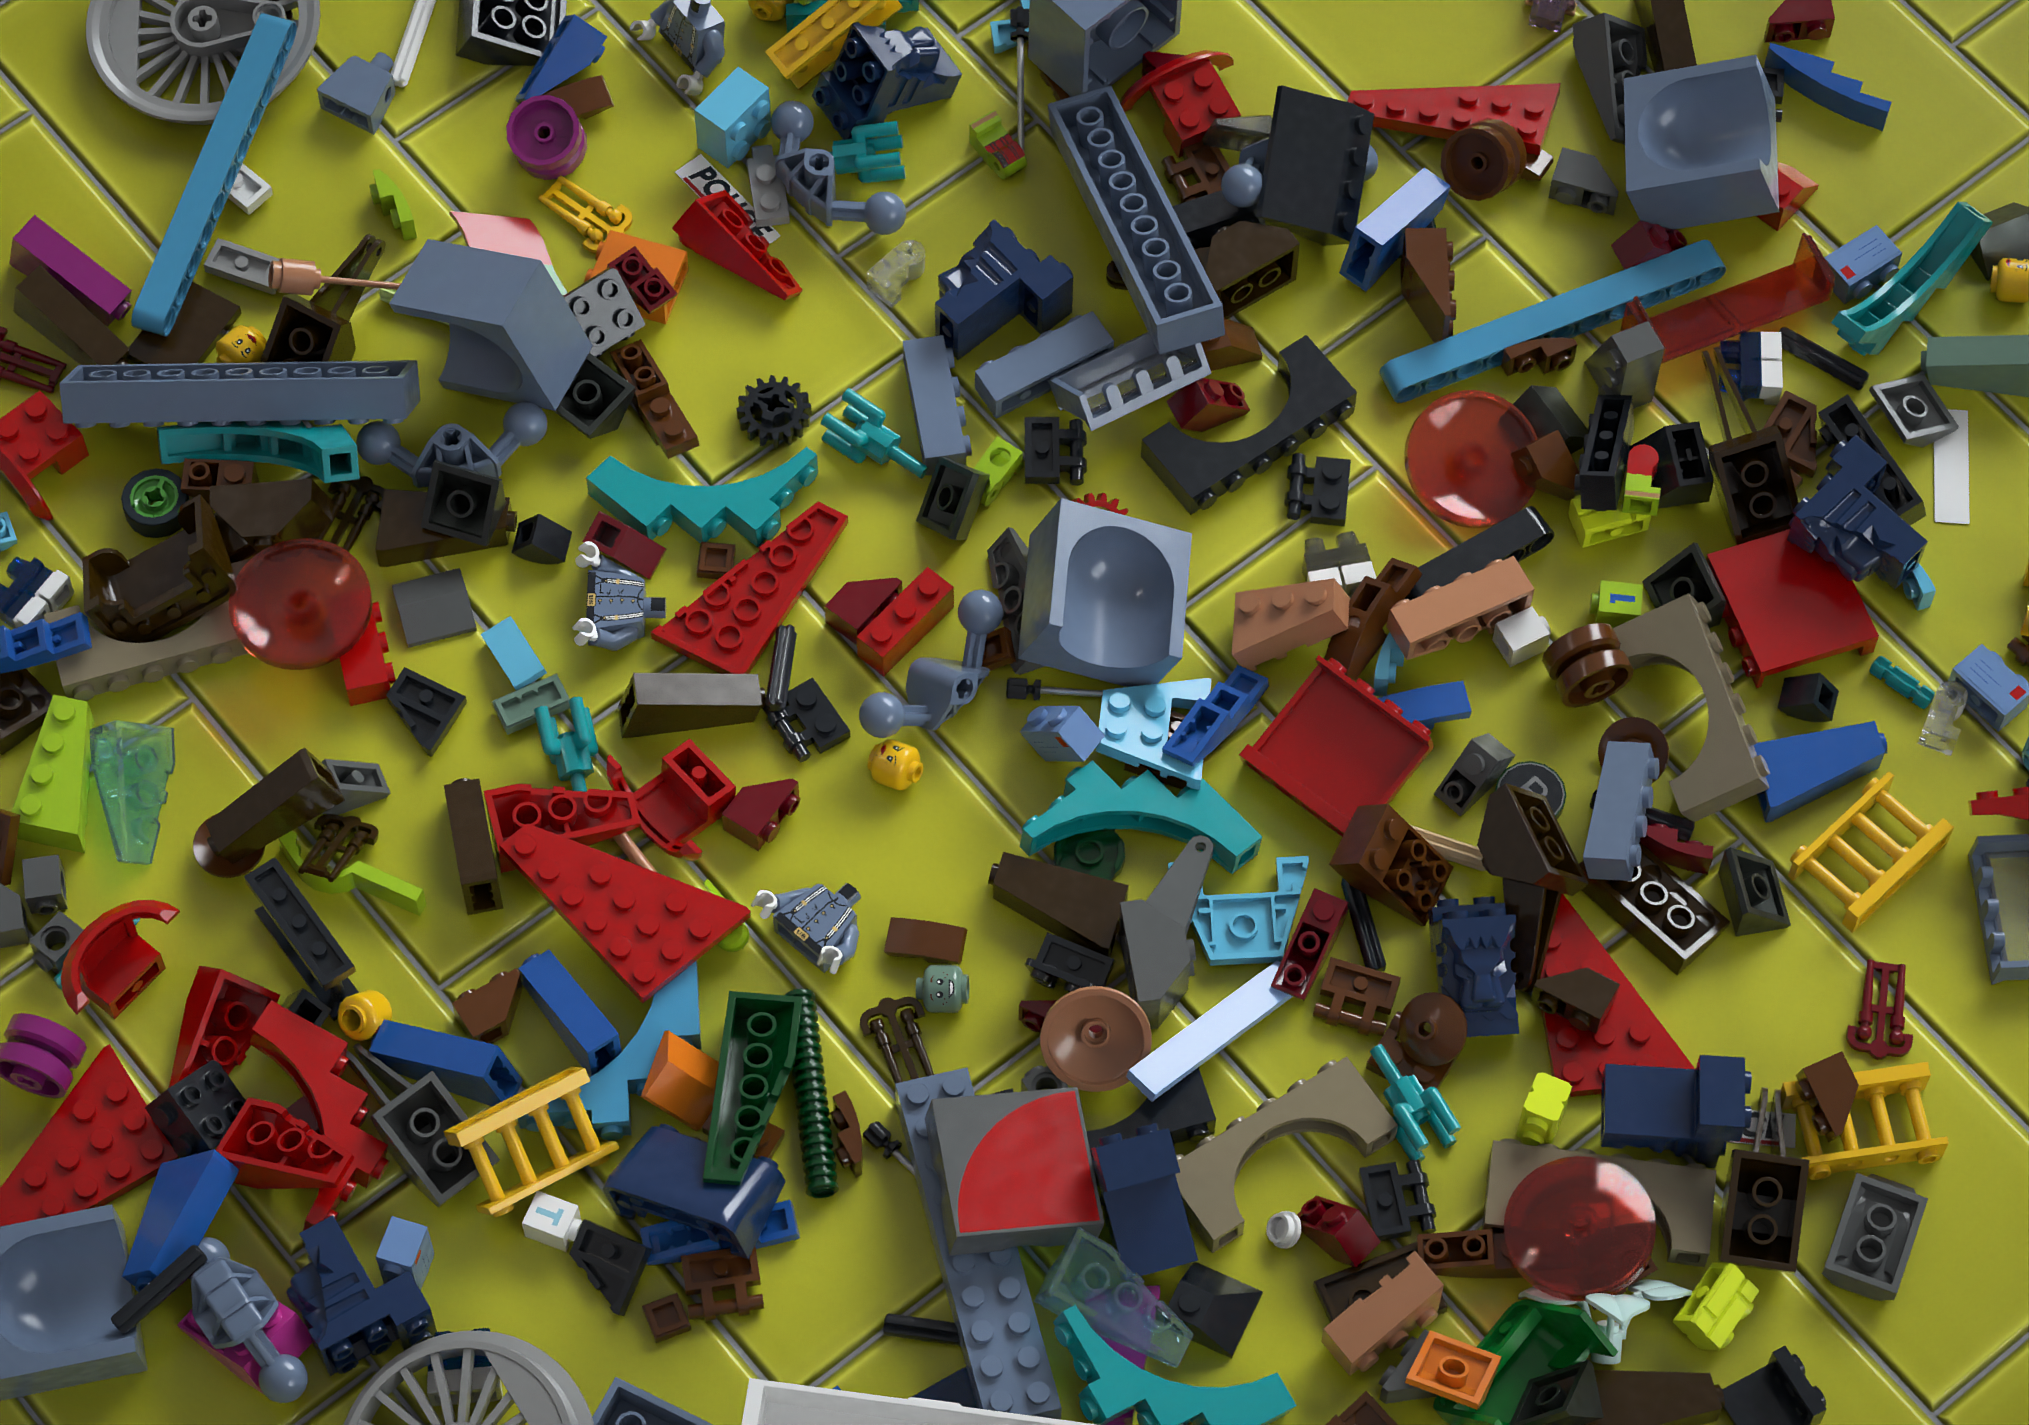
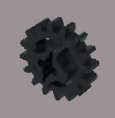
M770 375L769 383H764L760 378L756 379L757 387L753 388L747 385L745 387L746 396L738 397L739 407L736 410L740 430H747L750 441L759 437L760 446H764L767 441H772L774 448H778L780 440H784L788 445H791V436L795 435L801 438L803 436V427L810 426L812 411L808 393H801L798 382L789 386L788 377H784L781 383L776 382L774 375Z

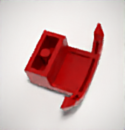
M1203 50L1174 59L1137 80L1123 94L1120 104L1124 112L1129 111L1138 99L1147 91H1150L1165 117L1163 133L1177 158L1183 157L1182 151L1185 147L1211 137L1217 142L1237 133L1241 114L1213 67L1215 65L1221 71L1234 65V59L1228 53Z
M39 390L0 418V471L14 486L34 516L51 521L53 516L44 499L31 482V479L50 465L63 475L89 456L82 433L72 423H63L62 412Z
M689 738L662 757L661 773L633 793L641 820V827L639 829L668 855L687 861H696L701 858L703 851L691 839L722 817L723 811L735 797L736 786ZM611 755L607 756L606 775L612 790L631 792L623 776L622 766Z
M136 900L123 903L103 913L89 924L71 945L63 962L61 973L62 992L68 1006L75 1014L78 1015L90 1003V999L113 1019H116L166 969L161 953L138 935L133 919L153 918L168 925L180 913V910L165 902Z

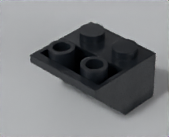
M1699 421L1664 426L1630 446L1631 450L1637 445L1645 444L1653 447L1658 453L1657 472L1655 479L1651 482V487L1661 488L1658 509L1709 502L1714 479Z

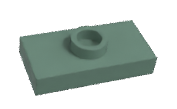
M556 673L492 701V705L506 734L509 735L537 723L534 713L535 708L547 706L551 717L569 709L568 700L570 698Z

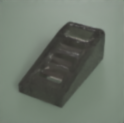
M1271 115L1217 118L1201 140L1206 146L1241 152L1243 148L1269 137L1272 117Z

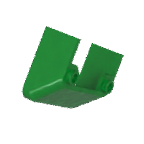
M1529 1299L1519 1300L1503 1313L1477 1346V1348L1502 1356L1485 1401L1476 1410L1437 1395L1433 1408L1449 1425H1509L1530 1379L1586 1361L1590 1353L1615 1357L1618 1351L1585 1310Z

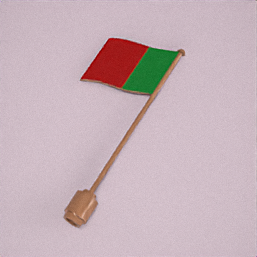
M450 211L449 215L463 234L468 247L541 260L562 296L568 293L554 270L542 236L530 219ZM280 258L279 261H271L268 275L269 288L277 289L278 293L309 296L313 294L314 289L320 288L321 283L397 290L401 284L321 276V269L316 268L314 261Z

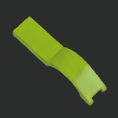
M290 831L278 838L281 851L300 879L314 890L334 894L348 892L357 888L418 916L421 915L427 905L422 888L359 860L350 867L343 869L333 882H329L327 878L305 872L299 874L298 869L304 860L300 857L301 846L297 844V833Z

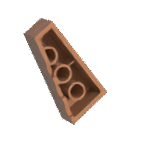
M1514 556L1503 561L1502 559H1496L1480 571L1473 574L1470 572L1464 573L1450 584L1443 587H1431L1422 596L1412 600L1404 599L1397 602L1389 611L1386 627L1406 660L1444 649L1452 639H1456L1460 643L1470 641L1481 630L1487 629L1489 634H1493L1497 622L1531 606L1535 589Z

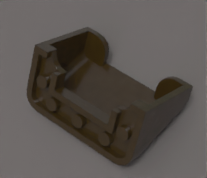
M200 494L182 504L178 510V522L184 530L139 555L127 560L118 550L103 548L82 558L84 613L107 637L130 643L153 642L234 597L237 592L236 576L213 510Z

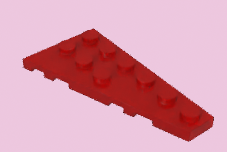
M1561 83L1352 90L1347 102L1374 113L1373 127L1442 139H1449L1457 131L1477 121L1487 118L1502 120L1514 127L1523 139L1527 153L1540 155L1558 101Z
M817 501L786 526V530L772 541L768 540L762 544L756 554L747 561L743 559L703 591V595L688 607L684 605L675 612V617L663 626L659 625L650 632L651 639L720 674H750L776 634L777 628L782 625L847 526L848 516Z

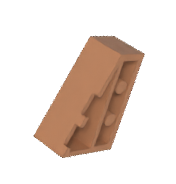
M1335 578L1236 592L1232 656L1240 666L1255 671L1257 670V665L1272 658L1280 660L1287 657V652L1304 644L1309 647L1347 630L1349 622V596Z
M1416 1251L1406 1258L1409 1262L1408 1267L1393 1279L1388 1274L1379 1281L1382 1286L1364 1300L1361 1298L1356 1300L1323 1329L1321 1342L1349 1376L1359 1369L1361 1372L1367 1371L1379 1360L1378 1355L1387 1348L1391 1350L1397 1349L1408 1339L1410 1331L1417 1326L1423 1329L1437 1318L1444 1284Z

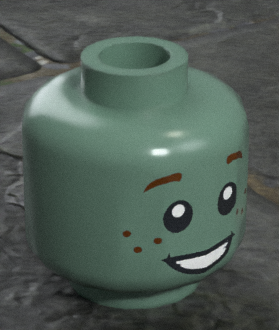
M929 965L924 971L923 978L916 979V999L923 1000L924 1007L928 1012L956 1013L961 1010L963 1004H968L969 975L963 974L962 969L957 965Z

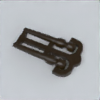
M361 476L360 479L331 482L328 492L334 495L331 499L333 501V521L336 517L341 522L326 550L319 548V545L333 521L313 541L309 550L311 553L334 563L344 562L367 520H370L374 512L373 507H377L378 511L382 509L384 488L373 484L372 479L367 476ZM351 486L356 488V493L346 512L343 513L341 510L347 501L345 497H349L352 491ZM364 495H366V503L361 505L359 511L357 512L358 517H355L354 514L359 504L361 503ZM349 524H354L340 555L334 553Z
M335 814L320 816L314 823V829L322 832L317 837L316 844L299 867L298 873H309L327 878L329 882H333L354 855L359 854L366 843L374 845L377 842L379 833L377 827L361 822V819L356 816L343 817ZM351 832H356L354 838L349 841L347 846H342ZM323 849H327L316 865L312 864ZM337 852L344 853L330 874L326 866Z
M889 997L883 998L877 1007L866 1010L860 1018V1028L863 1036L876 1034L874 1037L876 1045L882 1051L894 1083L903 1082L893 1055L897 1052H901L910 1079L919 1078L908 1050L912 1047L915 1048L926 1076L934 1075L920 1036L922 1034L919 1024L914 1022V1019L925 1017V1012L921 1003L913 997H903L897 1000ZM911 1006L915 1009V1013L911 1008L900 1012L901 1021L906 1024L904 1029L908 1039H910L905 1041L895 1014L897 1009ZM879 1015L887 1018L897 1044L890 1047L892 1043L888 1033L884 1032L885 1025L881 1018L872 1020L870 1027L868 1026L869 1019Z

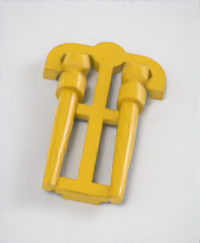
M561 175L538 198L539 201L561 218L576 227L580 234L585 237L589 236L582 243V247L593 254H596L597 247L603 240V232L607 236L610 230L625 234L632 225V213L628 208L620 204L616 209L612 210L610 204L598 200ZM563 185L589 205L586 208L582 207L560 191ZM554 197L562 204H564L565 206L573 210L575 213H577L578 216H574L569 211L565 210L561 206L551 201V199ZM596 208L597 213H599L603 217L608 216L609 221L615 225H618L623 220L622 216L625 217V220L619 226L611 227L603 220L592 214V212Z

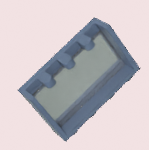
M1149 332L1058 374L1048 379L1059 410L1065 409L1084 420L1089 429L1093 431L1212 373L1201 342L1159 355Z
M2029 834L1977 836L1968 856L1991 985L2004 980L2029 979Z

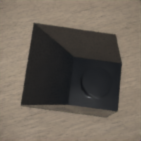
M1194 1261L1181 1278L1165 1310L1163 1328L1232 1358L1261 1299L1263 1291Z

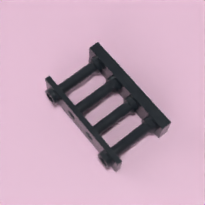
M274 857L244 876L246 884L262 904L261 907L254 910L255 914L316 998L332 1009L329 1016L335 1021L340 1003L346 997L359 993L348 978L356 972L355 966Z

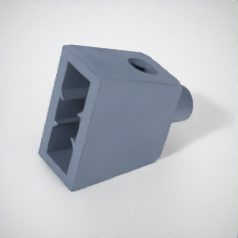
M378 52L370 63L357 56L350 57L318 87L317 93L321 109L374 135L395 95L393 75L389 72L394 65L392 59L382 52Z

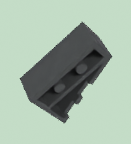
M1647 321L1611 335L1584 363L1599 387V394L1633 395V409L1652 402L1665 348L1651 324Z

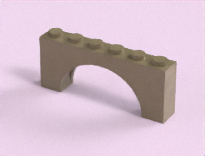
M251 558L231 564L236 576L237 592L234 597L205 613L188 629L172 637L147 643L123 642L101 634L89 624L92 648L56 660L66 697L86 701L93 698L94 695L109 691H123L131 685L142 682H156L167 675L178 672L189 673L200 666L211 663H226L233 657L248 653L259 654L267 648L274 647L273 635ZM79 605L44 614L46 622L52 623L81 611Z
M1688 593L1613 629L1621 643L1620 650L1624 651L1634 670L1657 664L1681 668L1695 676L1705 694L1709 722L1704 745L1692 765L1680 776L1669 781L1680 813L1687 819L1695 822L1769 789L1770 787L1765 776L1769 775L1770 771L1763 756H1757L1754 745L1758 743L1752 726L1750 724L1746 725L1742 714L1746 712V708L1740 695L1733 693L1730 683L1735 681L1728 664L1726 662L1722 663L1719 652H1722L1723 648L1716 633H1711L1707 622L1711 621L1710 613L1703 601L1698 603Z
M1348 1057L1338 1062L1335 1060L1329 1061L1318 1070L1316 1076L1308 1081L1305 1079L1298 1080L1288 1088L1287 1093L1277 1100L1274 1097L1267 1099L1257 1108L1256 1113L1246 1119L1244 1116L1238 1117L1226 1127L1225 1132L1217 1137L1213 1135L1207 1136L1196 1145L1194 1151L1186 1156L1183 1154L1176 1156L1180 1168V1173H1176V1178L1187 1219L1211 1253H1214L1243 1234L1245 1220L1241 1216L1236 1204L1234 1185L1246 1161L1265 1144L1292 1133L1320 1132L1333 1135L1348 1142L1366 1158L1395 1140L1398 1128L1397 1123Z
M1515 1139L1493 1140L1489 1158L1482 1230L1492 1229L1493 1234L1521 1232L1522 1226L1530 1213L1550 1197L1578 1189L1602 1190L1618 1194L1629 1200L1644 1198L1646 1212L1655 1221L1664 1237L1667 1249V1262L1705 1267L1710 1253L1716 1170L1707 1169L1706 1166L1701 1164L1672 1165L1664 1159L1635 1160L1627 1154L1598 1155L1590 1149L1561 1150L1553 1144L1532 1146L1524 1145Z

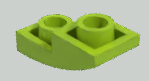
M380 169L373 170L375 184L369 185L373 204L380 203L383 216L391 215L394 229L401 228L404 241L417 238L414 219L402 192Z

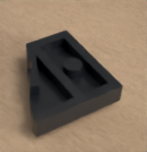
M406 667L403 668L386 694L389 704L427 755L431 757L467 704L466 696Z
M584 1219L569 1254L577 1265L587 1272L588 1279L595 1289L600 1290L611 1304L610 1309L613 1313L624 1316L652 1248L591 1220Z

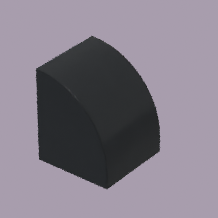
M537 514L519 522L511 553L522 559L540 564L563 563L566 559L572 531L541 514Z
M1821 673L1784 678L1778 709L1791 717L1804 721H1832L1839 690Z
M304 988L288 995L281 1005L319 1027L322 1026L332 1011L331 1008Z

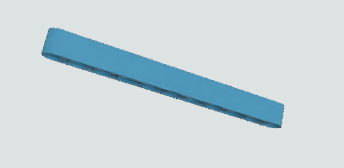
M265 13L259 16L134 306L131 320L134 328L162 336L170 334L294 43L297 30L295 21Z
M1701 240L1394 358L1381 367L1379 374L1394 401L1397 403L1407 402L1500 366L1504 348L1535 339L1575 337L1709 285L1725 274L1726 267L1709 240Z

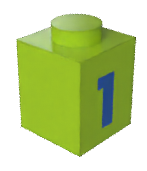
M1601 580L1598 593H1591L1589 613L1596 614L1595 623L1610 624L1612 628H1615L1641 616L1643 584Z

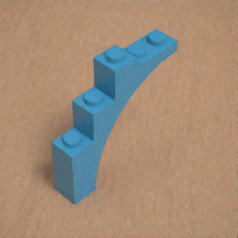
M697 961L654 994L651 1007L637 1034L615 1059L598 1073L589 1077L590 1082L580 1086L581 1092L579 1096L597 1137H601L604 1140H618L625 1135H632L630 1094L641 1096L664 1031L669 1030L697 1049H702ZM559 1097L548 1103L549 1109H547L553 1126L577 1129L565 1100H561ZM526 1114L518 1118L520 1129L526 1128L529 1131H539L533 1116Z

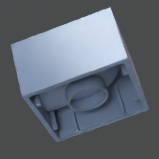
M1030 0L1028 58L1070 97L1111 86L1142 63L1144 53L1147 51L1156 52L1180 34L1182 0Z
M1757 55L1624 78L1626 193L1641 221L1658 224L1674 230L1779 212L1775 97Z
M427 239L389 303L395 313L449 323V351L445 367L439 378V382L445 389L514 403L530 402L540 408L556 411L593 347L543 262L538 259Z
M1061 498L1030 534L1018 659L1125 687L1158 684L1182 659L1192 533Z
M112 1204L0 1227V1401L148 1371L140 1322L126 1334L121 1333L111 1322V1317L135 1296L134 1286L122 1277L129 1258L124 1225Z

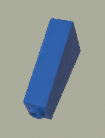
M1424 167L1355 227L1339 273L1365 292L1368 291L1402 254L1405 228H1426L1443 209L1451 185Z
M1875 721L1755 744L1754 748L1757 756H1763L1770 771V774L1765 776L1770 788L1757 794L1765 823L1772 822L1878 769L1884 754L1887 753V742L1884 734L1878 732Z
M549 949L542 954H533L523 962L518 970L524 988L581 1067L586 1069L588 1076L591 1077L598 1073L622 1052L619 1033Z
M385 1019L377 1034L371 1040L369 1052L397 1074L419 1081L433 1071L449 1092L491 1107L516 1095L523 1081L498 1045Z
M215 1149L161 1163L122 1277L140 1292L190 1246H199L237 1177L239 1169Z

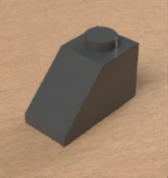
M324 759L322 761L332 771L345 799L342 803L322 814L340 815L386 798L391 794L379 764Z

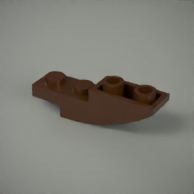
M640 339L610 352L618 374L636 388L631 401L656 446L660 445L666 457L669 459L700 446L698 436L671 395L668 382L642 340Z
M1391 558L1376 579L1365 576L1349 601L1348 629L1331 637L1324 659L1326 661L1330 658L1337 660L1347 669L1345 675L1355 681L1387 637L1382 628L1388 621L1390 609L1397 602L1405 599L1423 575L1418 567Z
M1568 1228L1493 1234L1492 1229L1417 1235L1418 1255L1435 1275L1462 1278L1535 1277V1272L1572 1269Z

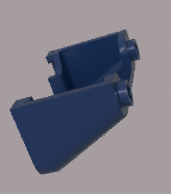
M660 1124L659 1127H650L610 1173L602 1188L616 1215L633 1220L636 1213L643 1218L646 1217L647 1213H651L707 1232L711 1241L718 1242L720 1238L723 1241L730 1242L732 1244L731 1254L749 1259L786 1182L782 1173L778 1170V1164L770 1158L759 1156L757 1159L752 1158L741 1185L703 1182V1173L708 1142L680 1134L677 1129L667 1124Z

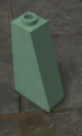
M2029 335L1928 337L1927 351H1921V370L1927 371L1931 385L2029 397Z

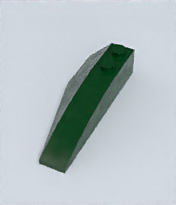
M729 991L703 1182L741 1185L795 1063L803 997Z

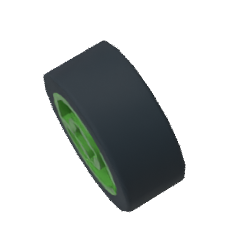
M155 468L138 473L125 485L121 497L126 520L135 532L144 537L161 538L170 536L182 528L178 522V510L182 504L190 499L189 495L181 492L182 480L178 475L169 470ZM154 500H161L154 502L153 505H150Z

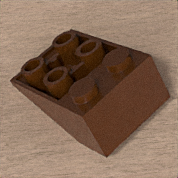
M1405 228L1400 261L1401 294L1432 341L1436 343L1453 336V320H1456V300H1452V291H1454L1455 273L1454 270H1450V262L1453 261V242L1447 241L1446 228Z
M1389 804L1358 806L1329 863L1351 886L1420 926L1426 925L1429 919L1428 908L1435 907L1454 868Z

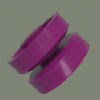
M551 95L533 96L521 102L510 115L506 126L507 141L521 167L530 175L543 180L558 179L560 175L564 177L571 174L582 163L587 150V135L573 108L564 100Z
M26 1013L14 1014L4 1032L7 1042L0 1043V1077L36 1095L49 1098L64 1097L73 1079L70 1069H75L79 1066L86 1052L85 1042L66 1027L49 1019Z

